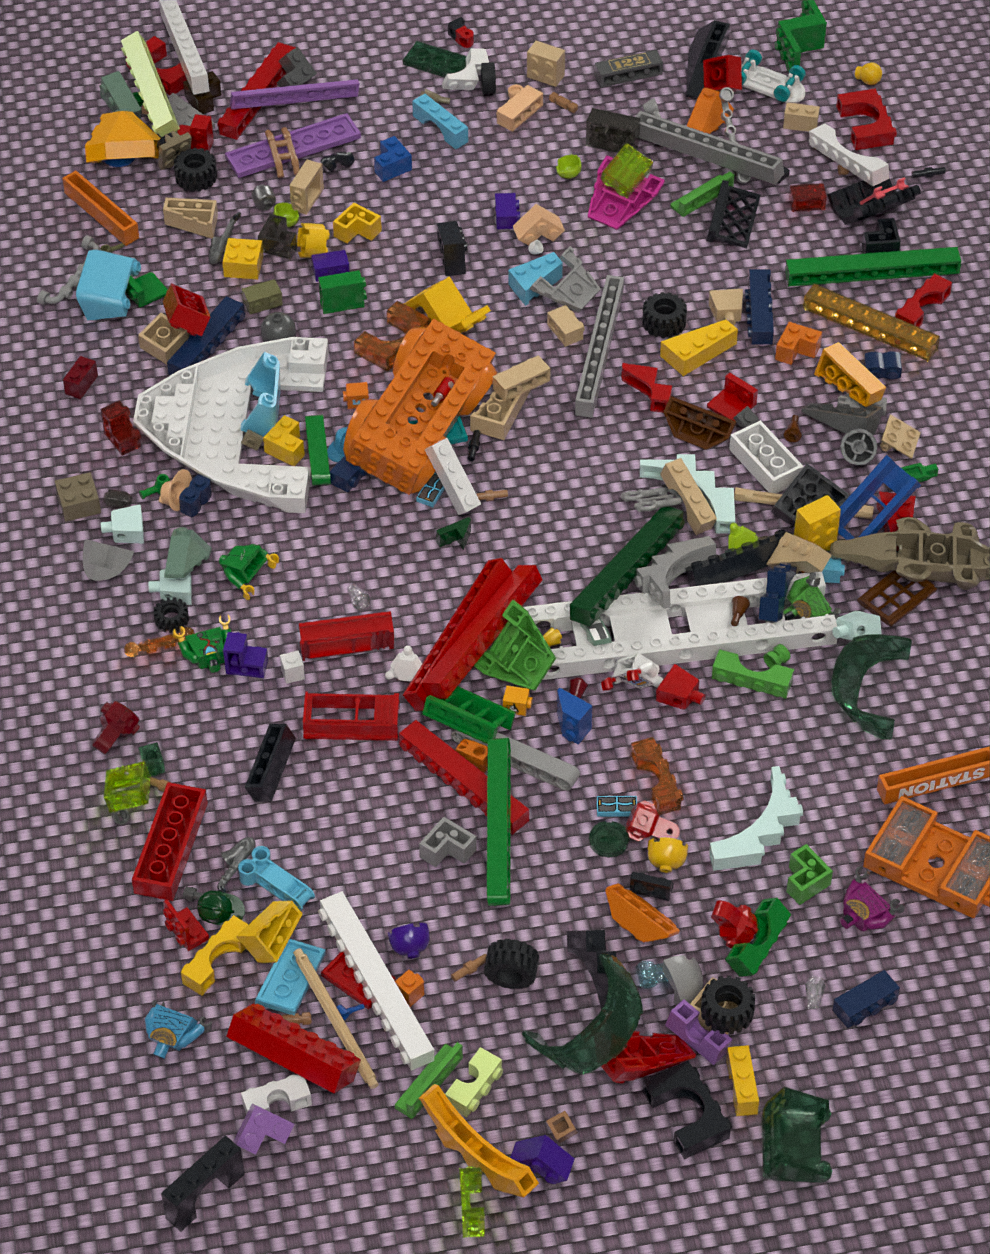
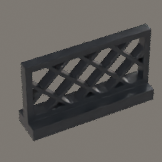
M722 180L706 241L713 243L715 239L747 248L761 195L729 186V181ZM729 193L737 194L738 198L733 199ZM746 198H752L756 200L755 202L749 204ZM742 200L745 206L739 208L736 202ZM732 204L736 210L730 212L726 206ZM748 209L751 215L746 216L743 211ZM739 213L742 219L736 221L733 215ZM729 217L732 223L726 224L723 219ZM745 222L748 227L743 229L740 223ZM736 226L739 231L733 233L730 228ZM726 230L729 235H719V232ZM742 234V236L745 238V242L738 240L736 236Z

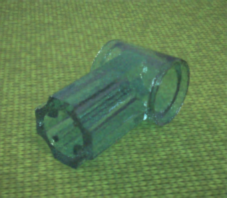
M642 961L637 964L636 968L640 987L649 989L655 987L658 983L669 982L662 972L663 963L654 964L652 961Z

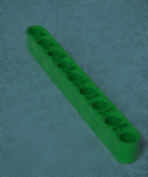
M509 738L488 739V906L510 905L511 745Z

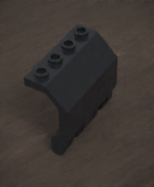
M889 178L875 186L863 180L831 192L827 196L833 212L846 225L915 199V196L921 194V190L918 185H914L860 205V201L871 196L875 188L882 186V191L893 187Z

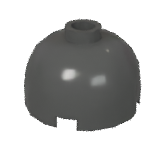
M271 313L265 317L261 324V337L264 342L296 337L295 323L286 313Z
M855 429L845 434L840 446L845 460L858 466L872 461L878 448L874 436L864 429Z

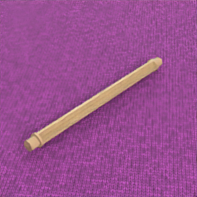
M301 948L296 949L293 952L296 962L347 1051L354 1053L356 1057L361 1059L358 1071L364 1082L368 1084L370 1089L376 1088L379 1085L376 1075L308 956L304 954Z

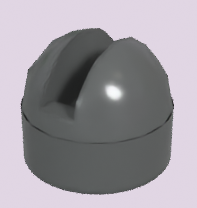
M118 808L113 812L112 818L115 823L123 825L129 821L130 815L127 810ZM118 812L120 813V816L123 819L121 821L119 820V817L117 815Z

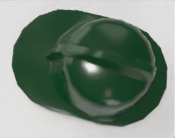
M210 890L205 892L198 901L197 910L199 916L211 924L222 926L233 915L240 920L245 915L243 902L239 897L232 894Z

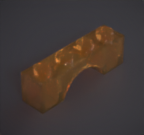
M654 737L632 742L630 755L637 770L651 772L659 780V783L652 788L651 797L658 815L681 810V801L684 800L681 789H677L676 778L674 774H670L669 763L662 756L660 744L656 743Z

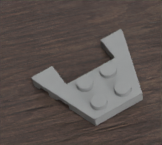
M569 246L559 258L572 269L569 274L556 287H553L540 276L530 289L579 313L600 291V287L589 271L586 272L580 258L575 256L573 253L574 249Z

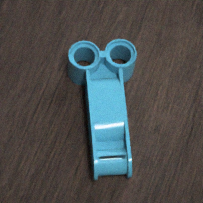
M258 846L253 849L252 860L245 859L239 863V879L243 885L250 886L257 883L280 900L293 901L300 911L303 910V906L310 899L315 898V894L310 887L271 861L270 851L265 846Z

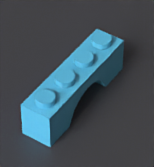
M423 94L412 101L413 116L423 124L430 120L434 122L441 130L444 140L454 149L468 143V126L432 98Z

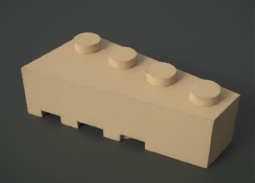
M494 391L490 395L489 400L486 403L483 402L479 406V410L470 415V431L479 430L481 434L505 440L530 391L506 402Z

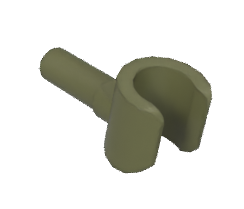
M121 243L112 247L104 244L100 250L112 253L124 247V244Z

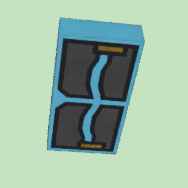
M436 473L432 475L416 497L417 502L434 507L445 488Z
M597 796V817L630 816L634 805L637 804V796Z

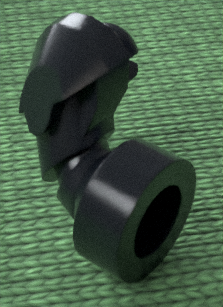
M336 152V154L324 156L320 162L330 172H333L337 168V162L342 166L350 167L354 164L355 157L351 152Z

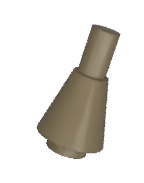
M426 88L424 91H421L420 96L426 94L437 103L450 104V98L442 97Z

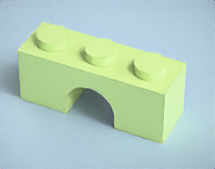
M481 1047L469 1062V1074L475 1077L476 1080L472 1083H464L456 1079L445 1093L459 1114L467 1118L471 1111L474 1112L478 1108L479 1100L483 1095L486 1096L489 1093L491 1084L494 1080H498L503 1073L502 1059Z

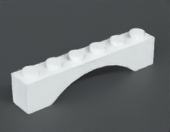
M823 124L809 131V143L812 147L865 182L875 186L889 179V164L878 157L859 155L847 150L838 142L836 130Z

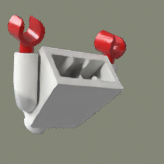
M635 653L618 659L614 675H612V678L608 677L603 680L601 685L603 691L613 689V683L618 684L620 682H625L641 689L651 685L658 688L663 678L658 676L660 668L657 664L643 655Z

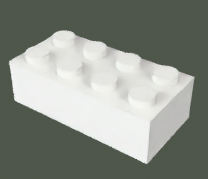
M761 420L730 435L729 450L769 493L777 494L787 489L803 469V465Z

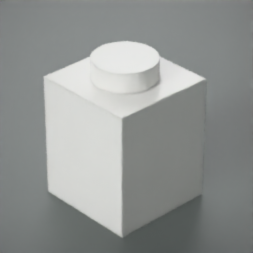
M299 650L280 655L281 671L286 684L304 680V665Z

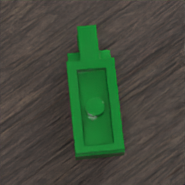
M917 463L901 467L918 482L927 481L938 476L939 470L936 464L926 466Z

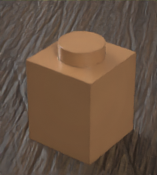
M566 1111L546 1121L559 1144L578 1134Z

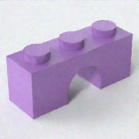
M683 999L671 1010L665 1026L711 1064L715 1065L727 1053V1047H730L733 1039L726 1033L720 1034L719 1030H716V1032L705 1030L698 1020L700 1012Z

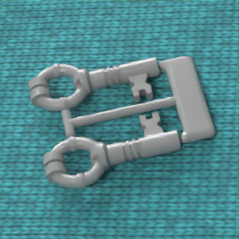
M666 487L628 491L620 495L621 499L625 502H639L634 505L638 512L680 505L683 502L677 491L667 489Z

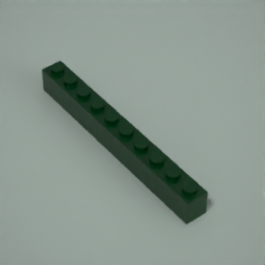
M669 506L661 507L570 603V620L589 627L597 621L612 602L618 599L624 589L628 588L634 577L637 576L636 569L647 567L652 560V556H656L664 549L666 544L674 538L675 534L684 527L683 511Z

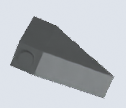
M810 403L802 408V412L845 434L855 429H864L874 435L883 413V407H865L860 405V408H850V404L833 407V404Z

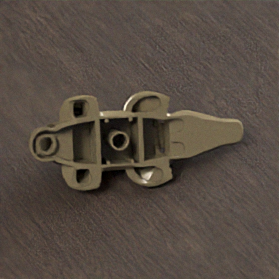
M906 517L896 520L898 527L896 532L876 533L849 540H837L830 547L832 559L840 558L846 562L860 563L862 566H868L869 569L878 572L896 570L897 574L913 582H922L924 580L956 583L960 589L970 590L975 588L980 582L990 579V547L979 543L976 528L966 522L954 523L952 533L941 534L931 532L930 528L917 518Z

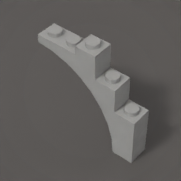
M710 536L667 544V552L665 554L652 556V564L650 566L636 569L637 576L634 577L636 587H639L643 594H652L656 602L663 609L671 608L669 585L680 574L686 572L685 568L691 566V563L704 561L709 556L716 555V543Z

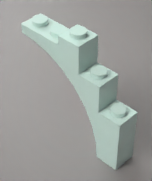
M677 454V459L682 458L717 517L714 523L715 533L730 534V524L735 523L734 488H715L714 471H696L695 454ZM640 460V477L663 480L660 474L665 464L674 460Z
M779 766L771 767L772 795L762 815L741 833L710 843L709 857L713 871L761 864L762 856L765 855L764 847L780 844L781 836H784L783 827L799 825L800 816H803L802 805H798L797 798L791 797L789 789L785 788L786 777L784 773L781 774Z

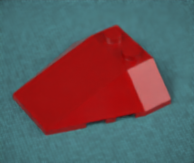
M604 1029L593 1030L597 1062L612 1081L616 1083L634 1081L691 1060L696 1056L687 1043L677 1035L652 1033V1036L639 1035V1031H632V1035L627 1034V1037L604 1038Z

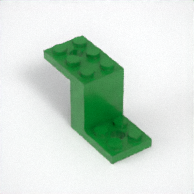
M814 0L801 1L802 13L800 17L778 21L775 49L779 51L781 60L786 64L787 71L794 65L800 66L802 52L824 48L827 22Z

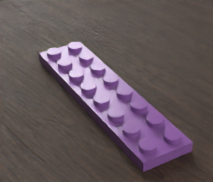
M347 113L290 131L298 159L361 138L360 131ZM283 134L274 137L275 141L284 140ZM267 139L225 153L226 160L238 178L275 167ZM287 146L277 148L279 154L288 153ZM291 159L281 160L282 164L291 161Z

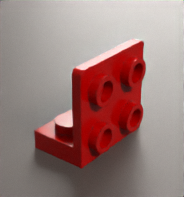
M729 372L725 376L724 389L707 403V408L721 416L734 420L733 418L745 407L748 406L752 409L757 405L758 389Z
M168 899L163 901V914L166 917L164 923L170 932L173 931L175 933V938L180 946L184 945L187 951H190L209 940L208 933L188 907L177 912Z

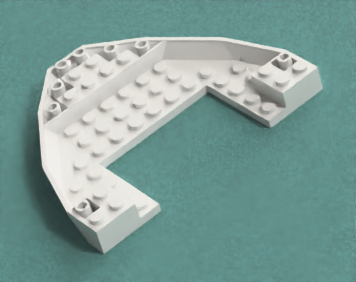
M289 337L236 347L181 369L138 395L133 424L163 452L197 474L210 479L212 483L234 496L252 502L257 501L268 507L273 506L284 512L306 513L311 467L240 464L243 446L241 441L245 434L244 431L240 430L242 421L247 419L251 391L253 389L250 384L249 386L245 385V380L261 355L266 352L276 356L280 362V390L323 392L329 355L327 338Z

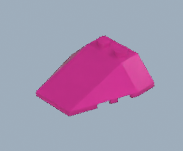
M606 155L597 171L598 176L594 185L588 218L618 230L658 195L665 180L652 174L645 178L624 169L621 161Z

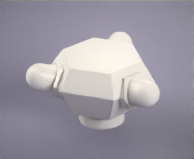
M405 646L402 653H398L393 660L390 670L385 674L388 680L397 678L400 681H412L422 663L412 651L411 646Z

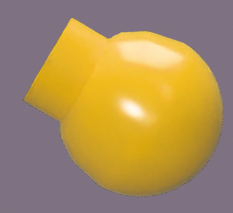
M866 63L863 66L856 67L855 78L862 80L865 84L875 85L882 78V69L877 63Z

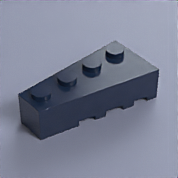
M749 269L748 289L744 291V298L748 300L745 303V311L749 312L746 316V323L750 325L747 329V335L751 337V345L773 344L774 327L770 269Z

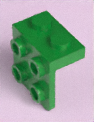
M149 272L136 279L130 275L126 288V293L139 308L164 297L168 291L153 272Z

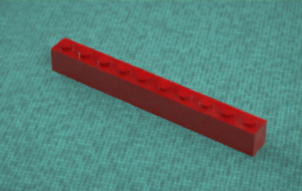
M502 558L487 561L403 693V696L415 711H422L424 709L426 697H428L422 685L423 680L512 573V570Z
M517 565L423 680L422 685L428 696L447 699L505 627L508 620L502 615L510 602L515 600L522 606L543 579L536 565Z

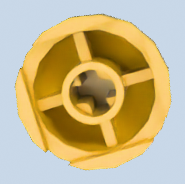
M654 838L650 839L647 848L648 859L653 866L659 868L660 872L671 873L672 870L678 869L685 863L688 854V844L686 843L683 846V841L673 838H660L659 842H654Z

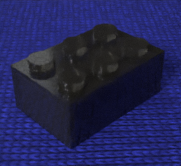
M592 108L586 121V146L634 156L640 141V118Z

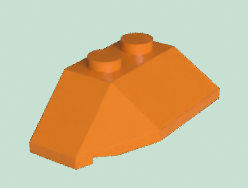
M619 883L606 888L605 891L612 918L619 923L621 928L632 933L637 940L644 943L679 934L680 930L674 922L642 897L623 888Z

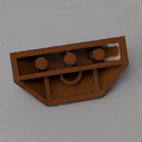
M670 396L663 412L675 438L705 450H709L730 439V435L737 423L734 420Z

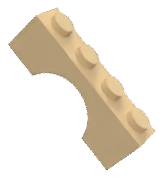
M682 458L666 463L660 475L668 489H674L681 496L687 511V521L695 535L712 529L717 517Z

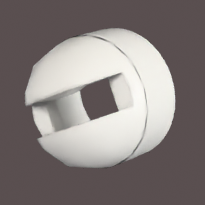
M535 240L530 243L528 250L531 254L537 255L543 252V245L539 240Z

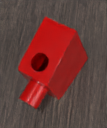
M676 664L673 665L656 690L657 702L683 710L687 709L692 701L702 705L706 697L705 694L699 692L698 678Z

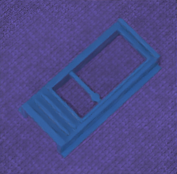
M886 455L839 507L841 513L838 533L846 540L855 538L844 527L872 497L884 509L859 537L876 534L917 488L919 489L921 484ZM883 483L896 493L887 505L874 495Z

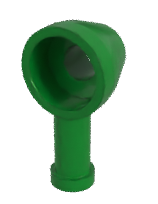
M166 474L158 475L154 486L139 491L141 499H145V497L154 493L160 494L162 485L167 481H171Z

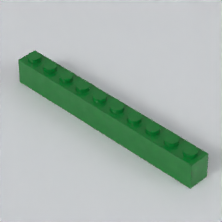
M958 247L786 259L785 274L788 287L933 276L934 273L937 275L960 274L962 261Z

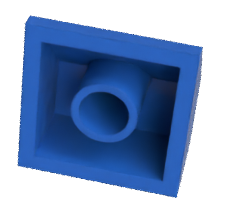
M559 688L557 690V717L562 736L568 741H573L579 745L592 729V705Z

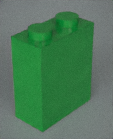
M360 270L318 277L320 304L323 314L365 307L364 300H367L366 290L364 289L366 287L365 277L361 276Z

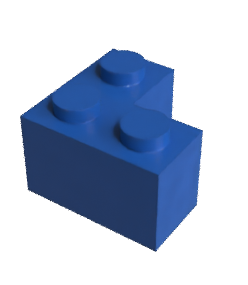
M395 136L380 141L381 155L374 157V170L382 182L412 170V155Z

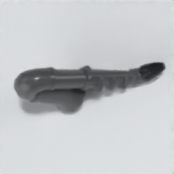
M241 212L233 215L221 238L213 237L211 239L209 262L215 265L220 261L227 240L233 234L234 224L241 217Z
M252 837L243 838L230 850L221 853L229 868L222 875L217 885L218 891L226 893L225 885L238 870L239 863L252 854L253 849L256 847V842Z

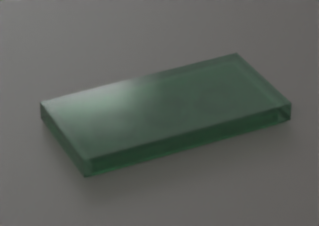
M419 41L415 42L402 60L405 66L444 78L447 74L457 73L466 68L465 55Z

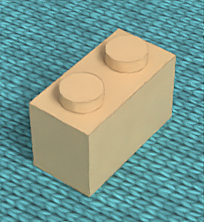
M787 103L783 129L809 132L816 128L820 107Z
M566 305L547 312V325L565 347L583 340L584 325L581 321H578L574 312L570 311Z

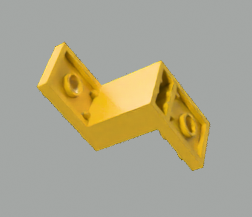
M450 276L426 288L402 304L405 311L410 308L415 310L422 306L431 321L434 318L459 333L471 329L474 324L487 318L485 314L491 311L488 305L471 312Z

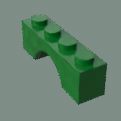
M777 897L763 899L755 911L754 915L757 918L758 931L753 943L734 944L725 959L739 977L752 976L758 972L760 964L768 956L770 948L778 940L780 932L786 927L787 921L792 915Z

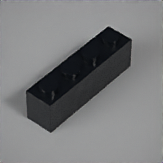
M269 724L245 785V789L254 802H272L296 740L287 724Z

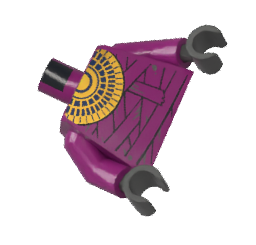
M859 866L855 870L857 878L852 880L846 890L843 899V914L845 916L840 919V922L845 929L855 925L863 932L868 929H883L894 919L895 913H903L905 907L901 904L896 908L900 903L899 899H893L889 905L866 882L862 884L861 881L869 878L870 873L867 870L863 876H860L863 867Z

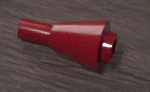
M582 678L571 679L569 681V693L581 699L588 685Z

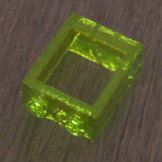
M145 761L106 770L104 799L109 813L148 804L151 777ZM140 784V787L117 792V789Z

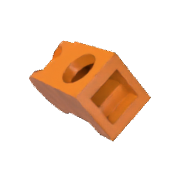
M463 739L455 751L485 773L488 770V747L475 741Z

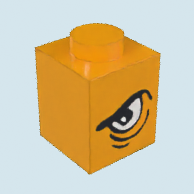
M506 685L503 707L516 712V715L526 716L527 709H531L533 697H530V689Z

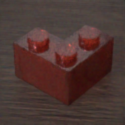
M118 400L100 409L104 434L121 456L141 447V434L138 429L133 428L129 418L131 413L126 405L124 406Z

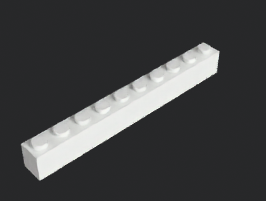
M159 0L161 17L193 95L209 92L207 72L177 1Z
M343 891L320 900L318 912L321 920L327 922L329 934L331 937L335 936L336 945L340 952H344L348 967H352L355 971L354 976L357 983L363 985V992L367 1000L371 999L374 1013L377 1016L380 1015L384 1030L386 1032L389 1031L391 1034L390 1038L393 1046L399 1048L402 1062L408 1064L411 1071L433 1062L434 1048Z

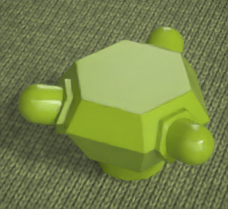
M731 523L730 535H728V549H737L743 543L758 541L760 537H757L755 532L744 526L740 527L736 523Z

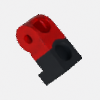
M462 17L448 23V35L460 46L470 48L474 45V32L465 26V20Z

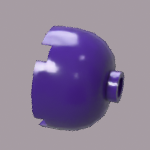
M412 923L392 929V933H387L392 949L399 955L407 956L408 959L419 957V953L424 951L430 942L428 924L419 923L420 927H414Z

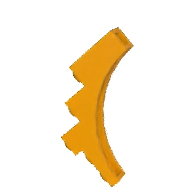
M432 1085L419 1097L436 1125L437 1129L435 1132L446 1148L459 1151L469 1168L484 1172L495 1190L524 1198L539 1184L529 1166L506 1156L478 1134L451 1104L439 1085Z

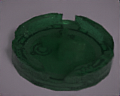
M603 821L596 824L589 834V844L594 853L607 858L623 854L629 844V836L625 827L614 821L612 823Z

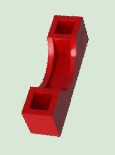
M935 273L930 279H926L924 285L915 291L911 299L908 298L905 305L896 311L895 326L914 334L923 324L924 311L921 307L927 304L941 305L951 294L952 282Z

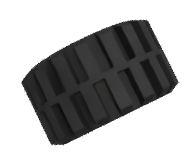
M202 148L186 149V151L180 152V155H177L176 159H174L176 183L179 184L180 188H184L186 191L190 190L191 192H199L212 187L217 178L214 155L210 154L208 150L204 151Z
M660 292V294L655 293L653 296H649L648 300H645L642 324L645 331H648L650 335L654 334V337L657 338L658 336L661 338H672L679 335V332L682 333L686 327L687 305L682 298H678V295H672L669 292Z
M500 939L497 942H492L487 951L484 975L493 984L503 988H527L536 979L539 963L538 951L526 942L515 939Z
M727 975V978L719 976L718 980L712 979L710 984L705 986L701 1000V1017L705 1020V1024L708 1027L712 1026L711 1030L715 1032L719 1030L720 1034L729 1032V1035H732L734 1031L740 1033L742 1028L746 1029L749 1027L755 1010V994H753L752 987H748L746 981L741 982V978L736 977L733 979L732 976ZM730 1001L738 1005V1007L726 1009L719 1006L718 1003Z

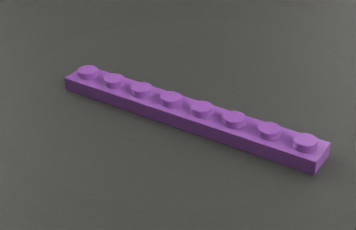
M356 79L231 92L230 107L231 109L358 97L360 83Z

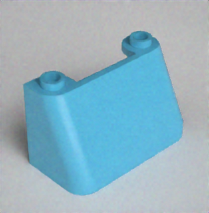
M97 249L88 251L76 290L77 301L87 320L124 317L127 315L130 308V300L126 297L125 292L130 275L137 276L141 271V264L137 259Z
M266 352L261 355L246 377L245 385L249 386L250 384L254 389L253 395L259 398L257 405L247 419L242 421L240 427L241 431L247 432L249 429L263 437L278 422L281 394L280 362L276 356Z

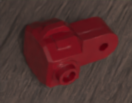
M117 701L113 703L106 702L100 709L102 716L99 719L103 728L91 744L104 755L118 737H126L129 734L134 735L140 728L138 725L139 717Z

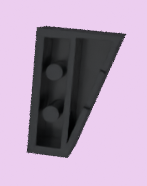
M457 221L437 223V238L440 252L444 257L442 262L445 265V276L466 274L465 252L468 251L462 227L458 226Z

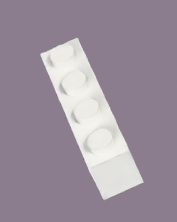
M448 438L424 449L458 515L481 505Z

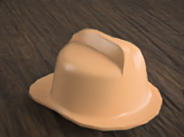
M182 469L178 471L173 480L167 481L162 485L159 498L161 504L170 506L174 511L180 510L179 496L185 488L189 487L192 480L188 470Z

